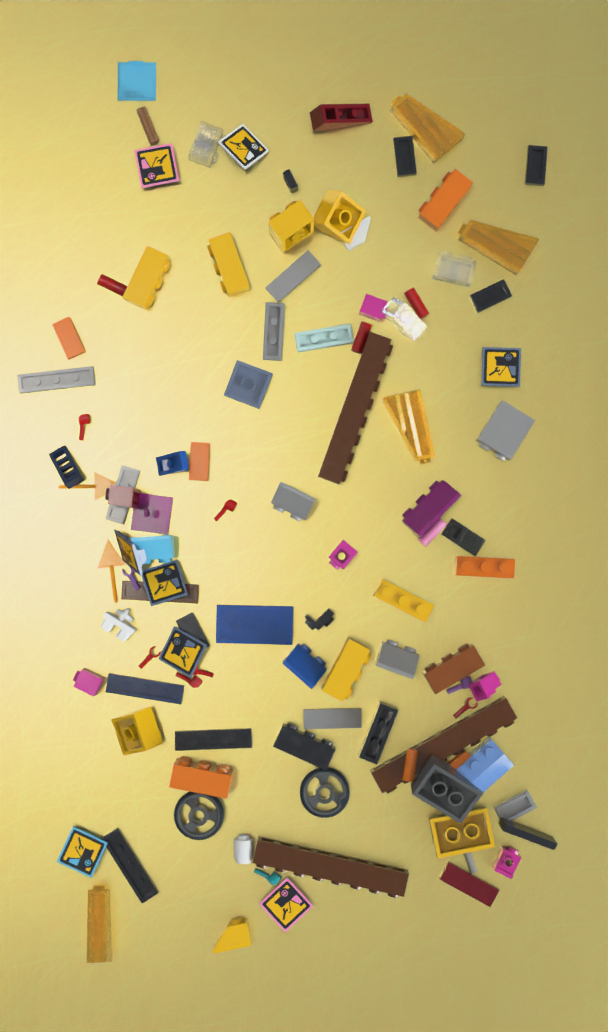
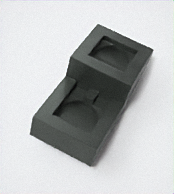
M454 519L450 520L442 532L443 536L474 556L477 555L486 541Z

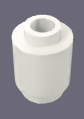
M239 834L238 838H234V858L238 864H249L253 858V838H250L248 834Z

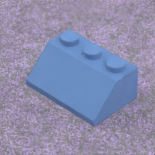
M487 737L469 753L471 757L456 770L484 793L514 765L492 739Z

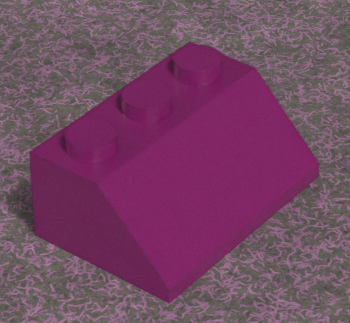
M436 480L429 487L431 491L426 496L422 494L415 501L417 505L413 509L409 507L402 514L404 517L402 522L417 537H421L461 497V494L444 480L440 482Z

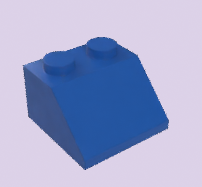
M297 643L283 659L282 664L312 689L326 672V663L319 656L313 657L310 654L312 650L304 643L302 645Z

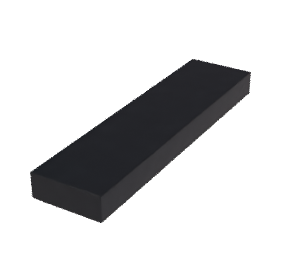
M251 728L175 731V751L252 748Z
M118 827L101 838V840L108 842L106 848L141 903L146 902L159 893Z

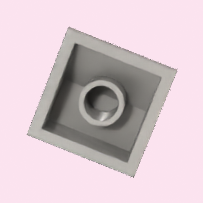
M280 481L271 504L274 505L273 509L281 513L285 510L291 513V518L300 522L301 519H306L315 498Z
M388 639L387 642L382 641L374 662L375 665L413 679L419 655L415 653L416 649L405 646V649L397 647V642Z

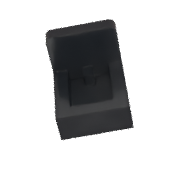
M328 608L316 621L306 614L304 616L307 619L305 623L312 630L316 628L319 631L323 625L327 627L334 620L332 617L334 612Z

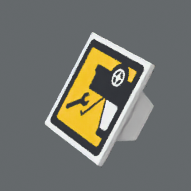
M244 124L218 141V144L244 170L269 152Z

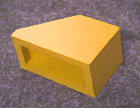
M235 917L228 922L213 946V954L252 945L247 918Z

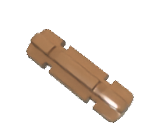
M145 106L138 108L137 114L141 118L140 121L149 143H157L159 138L151 118L148 116L147 108Z

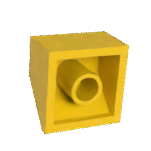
M327 190L313 217L314 226L322 233L350 244L366 210L341 190Z
M151 707L139 709L111 719L123 756L147 751L163 743L161 732L158 729Z

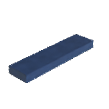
M108 673L105 692L181 705L185 685Z

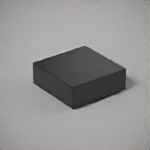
M290 169L284 171L283 179L290 192L298 191V185Z

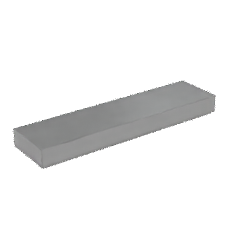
M94 366L17 374L19 394L96 385Z

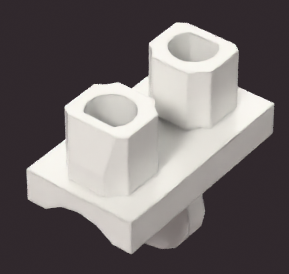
M118 608L116 609L115 614L119 615L120 618L109 611L105 612L102 616L104 619L100 628L110 632L114 625L118 626L120 630L116 637L123 642L137 630L124 621L127 620L131 623L134 619L128 615L129 608H126L124 612Z

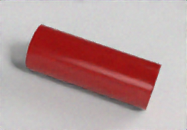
M104 274L100 275L97 282L98 285L120 296H123L127 289L126 285Z
M414 287L404 293L419 319L429 314Z
M361 321L351 351L362 354L372 327L371 324Z

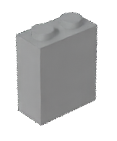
M502 400L476 440L479 442L478 446L486 451L492 450L496 453L494 456L502 461H505V459L509 461L514 456L535 420Z

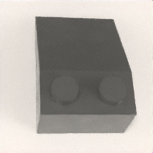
M433 754L418 773L414 782L411 783L412 795L459 823L463 822L483 795V792L462 774Z

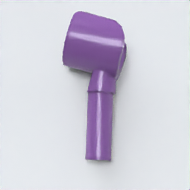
M129 566L131 573L126 574L125 570L122 569V574L127 576L135 590H138L140 587L133 575L135 571Z
M467 676L461 679V684L447 689V693L450 694L459 689L469 688L468 684L472 682L471 677Z

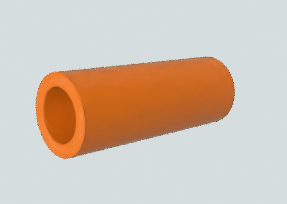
M407 749L403 781L414 782L418 750Z

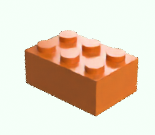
M181 756L180 759H176L173 765L169 787L227 799L233 769H229V765L218 764V766H214L209 761L200 760L199 762H194L190 757Z

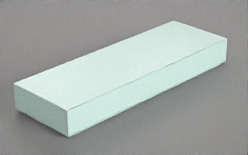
M351 323L294 333L297 353L354 343Z

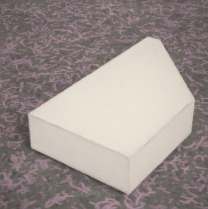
M370 216L361 221L350 244L343 242L348 251L365 242L371 221Z

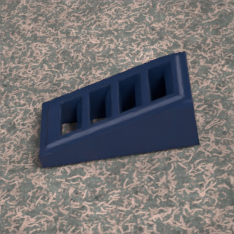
M66 445L49 453L59 476L68 489L85 480ZM66 454L65 457L61 458L58 461L56 460V458ZM69 461V463H67V464L63 465L62 467H60V465H62L63 463ZM73 467L71 471L64 474L65 471Z

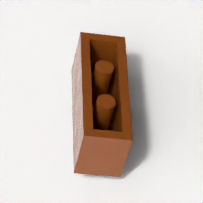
M466 643L458 648L459 652L453 655L449 653L441 658L442 661L436 665L431 663L424 668L426 671L422 673L435 695L485 666L473 644L468 645Z

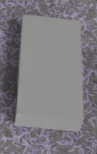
M525 790L493 808L499 819L502 817L513 821L537 807L528 790Z

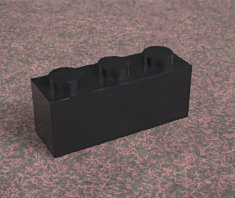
M382 701L378 702L358 753L359 758L378 764L398 713L397 707Z
M288 722L287 725L283 723L273 747L326 771L336 750L335 746H332L333 742L325 738L321 741L315 738L316 735L310 731L305 730V732L297 730L298 726Z

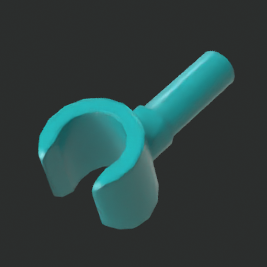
M257 868L254 870L255 873L265 877L272 885H276L282 878L275 871L269 875Z

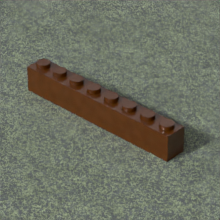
M373 332L369 333L318 478L338 485L341 481L345 482L348 471H345L347 463L351 464L355 453L351 451L353 446H357L361 435H358L360 427L364 428L368 417L364 415L366 409L370 410L374 399H371L373 391L377 392L380 381L377 379L379 373L383 374L387 363H384L386 355L390 356L393 345L390 343L392 339Z
M505 696L498 698L410 747L409 749L419 751L415 775L421 771L432 754L446 762L447 757L450 755H459L464 751L463 748L468 745L471 747L475 746L486 735L491 737L502 726L507 728L514 724L517 716ZM407 750L370 770L382 793L394 791L397 789L396 785L402 782L404 784L408 783L402 780Z
M258 836L253 863L259 868L266 869L267 867L275 868V871L281 873L290 871L299 877H305V875L313 876L312 879L317 881L331 880V883L335 885H342L344 883L357 890H361L362 887L369 889V892L380 894V892L388 893V896L393 898L404 897L409 877L407 869Z

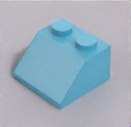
M173 535L131 537L136 550L144 549L147 561L144 564H150L153 559H159V563L170 562V558H175Z

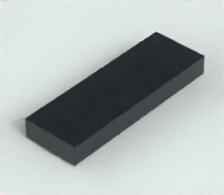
M502 817L500 818L498 824L504 832L552 850L556 849L557 842L552 836Z

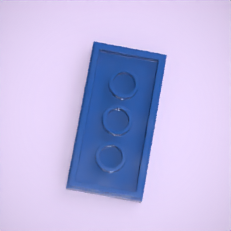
M217 604L216 643L292 645L293 606Z

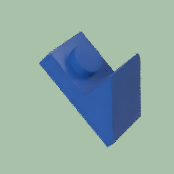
M185 450L155 457L159 476L188 471Z

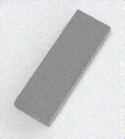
M307 250L266 286L265 289L277 302H280L321 264Z
M265 302L263 360L282 361L285 303Z
M121 465L115 485L135 488L141 470ZM109 505L105 520L124 525L129 508Z
M361 708L304 709V729L361 728Z

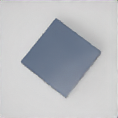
M237 360L224 396L260 409L273 373Z

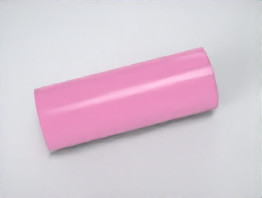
M439 518L418 540L426 547L447 524Z

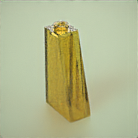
M407 93L402 97L400 95L392 101L390 111L410 136H413L415 142L433 163L463 140L465 136L463 131Z
M470 220L468 224L463 223L458 232L460 234L459 241L514 275L520 272L539 241L538 238L474 220Z
M421 390L383 397L382 403L415 462L419 461L420 464L431 462V458H434L435 454Z
M93 886V890H88L87 963L112 962L110 890L105 889V886Z

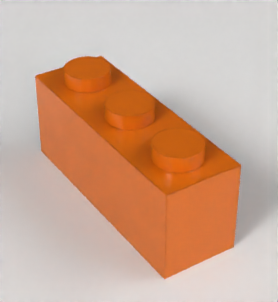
M454 169L452 173L448 172L442 179L443 185L440 188L436 187L430 195L432 199L428 203L425 201L418 210L421 212L418 218L436 232L472 187L473 182L457 169Z
M455 556L454 575L514 578L515 559Z

